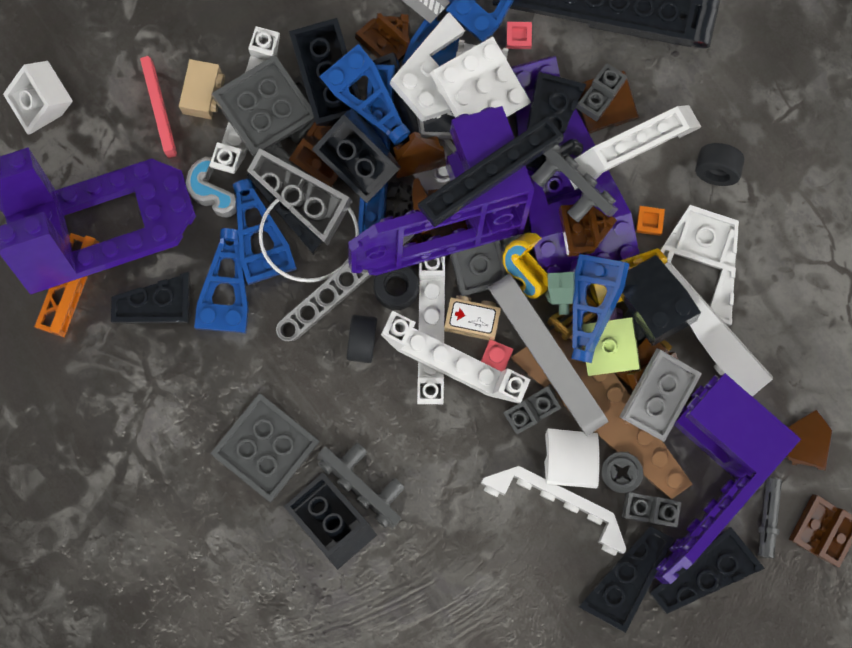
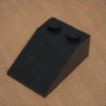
M353 108L346 112L312 148L366 203L401 168L372 125Z
M657 255L628 270L621 298L651 346L656 345L698 320L701 311L688 291Z
M324 473L320 474L283 506L337 570L377 536L369 523Z

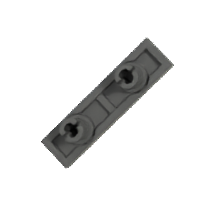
M558 144L544 153L546 161L531 178L539 186L543 187L557 171L564 173L582 191L581 198L567 211L575 221L579 222L593 206H598L606 215L611 217L618 210L614 205L616 200L606 190L601 193L595 187L598 182L587 172L583 175L577 169L580 165L571 156L568 155L565 158L559 152L561 147Z
M356 443L342 458L337 457L325 446L318 453L317 459L320 461L318 465L327 474L332 472L338 478L337 483L346 492L351 490L357 496L356 501L365 510L370 508L376 514L375 519L384 528L389 526L393 529L402 518L391 508L390 504L405 487L394 478L379 494L375 493L352 470L367 454V451L359 443Z

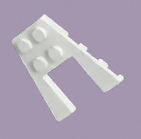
M450 12L442 19L390 82L392 88L422 122L451 112L450 107L430 75L431 71L439 67L431 56L462 37L465 32L464 28Z
M689 205L661 248V252L667 257V262H671L675 254L721 270L710 307L726 325L731 326L739 221Z

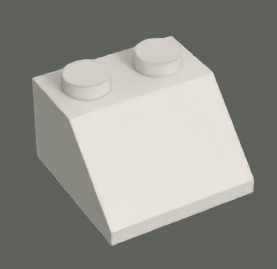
M48 61L24 64L3 93L27 134L34 133L62 116L73 102Z

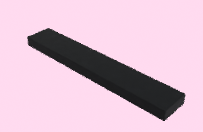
M546 117L420 201L418 208L433 227H436L563 141L564 135Z

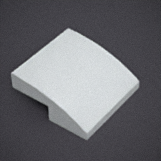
M548 428L545 434L547 457L544 461L546 484L597 488L599 482L598 433H591L586 436L584 432Z

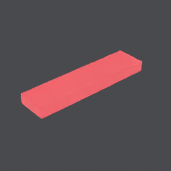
M149 56L142 57L140 60L163 151L168 158L176 157L177 151L155 65Z

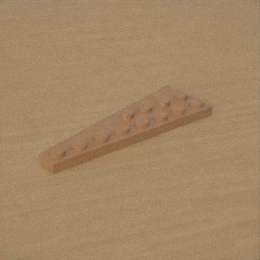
M555 328L550 330V334L609 421L593 433H598V436L616 452H629L633 456L638 457L643 466V475L670 500L692 486V482L663 441L619 417L630 395L614 373L588 376L586 362L571 359L574 349L572 348L573 335L564 340L561 337V332L557 333L554 330ZM527 347L511 357L514 363L543 388L551 384ZM557 393V395H558V397L560 398L561 402H562L563 405L567 408V406L565 405V403L563 402V400L561 399V397H560L559 394Z

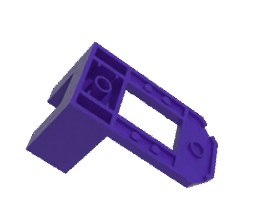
M503 106L496 108L487 107L478 113L470 115L461 114L452 119L450 133L457 151L447 156L446 170L450 181L515 138ZM526 166L436 227H433L419 210H411L404 216L397 218L386 217L381 219L378 223L372 225L348 242V262L351 272L361 273L363 270H368L369 275H380L523 234L535 190ZM463 220H465L468 230L461 228L447 236L441 237L436 235L430 237L426 242L418 244L412 242L403 246V238Z
M29 147L0 156V210L4 214L7 223L0 226V255L30 295L178 246L183 238L184 230L188 224H192L196 217L182 170L152 158L55 190ZM135 192L145 228L73 251L64 215Z
M726 373L719 378L714 375L705 387L700 385L691 395L693 400L688 406L685 405L674 426L735 480L729 479L720 489L723 494L717 501L713 498L704 507L703 510L706 512L700 520L695 518L686 528L689 533L683 538L679 537L670 546L669 550L672 552L656 567L658 572L654 576L662 584H672L678 578L679 574L677 572L682 567L687 570L699 558L801 440Z

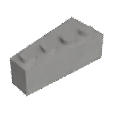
M259 148L247 171L328 246L352 203L350 197Z

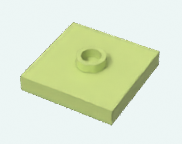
M633 317L608 321L595 348L592 363L586 362L588 376L641 369ZM596 322L582 324L583 331L587 333L592 332Z

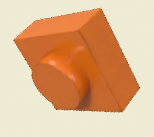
M639 206L636 233L661 236L665 209Z

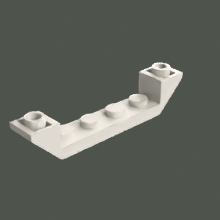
M255 27L248 48L251 56L245 73L272 56L276 55L277 57L280 33ZM228 122L222 143L217 142L209 166L235 174L244 160L248 149L230 122Z
M689 105L677 106L592 147L574 160L580 165L577 169L583 175L587 172L596 180L603 172L676 136L681 138L699 129L701 125ZM570 180L574 189H577L578 187Z
M445 256L419 263V331L443 343ZM418 361L417 404L443 405L444 374Z
M391 311L381 335L398 352L487 396L515 403L522 402L530 379L508 368L501 372L413 328L416 322Z
M520 466L483 478L481 484L485 486L484 491L495 497H498L499 493L505 495L514 477L518 479L516 484L528 490L534 487L541 491L540 496L552 502L556 498L564 502V508L574 513H578L581 510L588 514V520L598 525L605 522L606 525L598 540V543L603 545L601 549L616 556L617 552L620 554L625 553L626 546L613 512L558 485L546 484V479Z

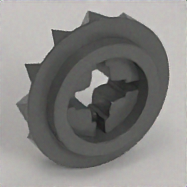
M402 181L390 182L387 187L385 218L404 216L407 212L413 210L412 187ZM400 192L401 199L405 202L399 203L396 210H394V204L390 199L395 198L396 194Z
M617 451L608 456L604 461L602 478L605 484L613 491L619 493L631 492L640 485L643 479V466L638 457L633 456L629 452ZM630 465L627 472L629 477L623 475L617 479L615 478L619 471L617 466L623 468Z

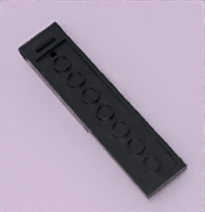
M500 0L492 1L494 6H498ZM514 0L510 9L589 24V28L686 47L694 46L707 49L711 45L720 0Z

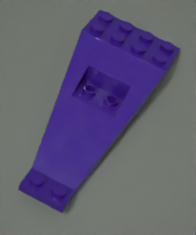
M556 56L511 67L531 102L538 72L560 77ZM531 103L514 113L517 136L527 130ZM575 109L563 133V141L559 143V146L569 139H577L578 142L583 144V152L581 153L583 154L594 147L595 144ZM571 154L570 156L575 159L580 155L575 156ZM527 170L535 189L528 213L530 233H536L542 238L533 247L535 259L547 274L575 272L579 256L567 257L559 208L561 205L575 204L581 198L582 191L579 188L574 189L569 178L564 173L558 171L541 187L531 178L535 172ZM607 170L596 179L598 183L595 187L601 193L606 190L616 200L614 205L618 210L612 217L617 222L595 252L586 255L621 261L639 255L632 214L609 170ZM556 180L557 186L550 188V182ZM598 206L595 207V208H597L598 210H600L602 213H604Z

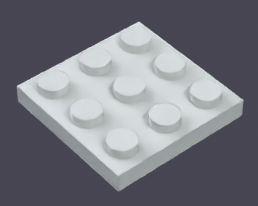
M494 37L489 38L430 72L431 77L455 118L461 114L470 115L478 113L487 107L496 108L503 106L506 117L531 103Z

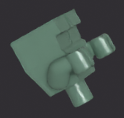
M575 272L548 273V291L545 294L547 301L553 305H559V315L569 314V304H573Z

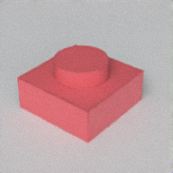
M507 22L506 48L531 49L532 22Z
M490 339L481 362L502 372L506 369L514 349Z

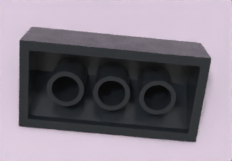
M337 18L289 31L316 126H333L351 109L339 100L319 77L348 53ZM355 82L350 86L349 91L361 100L359 89Z

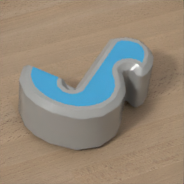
M204 157L197 160L188 171L186 179L188 193L198 204L204 206L213 205L212 209L216 215L225 218L233 216L237 212L235 195L208 183L215 169L209 166L212 157Z

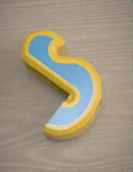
M525 233L506 246L502 254L503 265L508 274L510 273L514 279L523 282L520 289L524 295L535 299L548 290V274L529 254V251L542 238L536 233Z

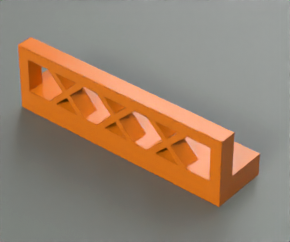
M70 233L69 236L72 247L75 241L82 243L81 249L99 243L95 238L87 235L82 237ZM88 276L49 288L34 327L65 338ZM65 287L61 301L57 305L53 298L55 291ZM56 311L51 327L43 325L46 315Z

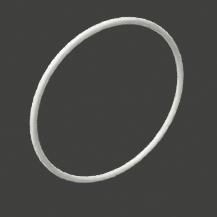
M276 199L267 208L259 227V243L265 259L278 273L299 282H317L330 278L348 263L347 259L337 270L318 278H299L280 270L270 260L263 244L265 220L279 200ZM349 207L348 211L353 219L355 237L359 235L358 222L354 212Z

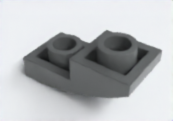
M606 63L593 80L592 86L577 104L576 109L593 120L598 121L628 76Z
M549 384L503 413L515 433L519 434L537 424L543 418L558 411L564 405L552 385Z
M627 492L625 493L621 518L677 528L681 502Z

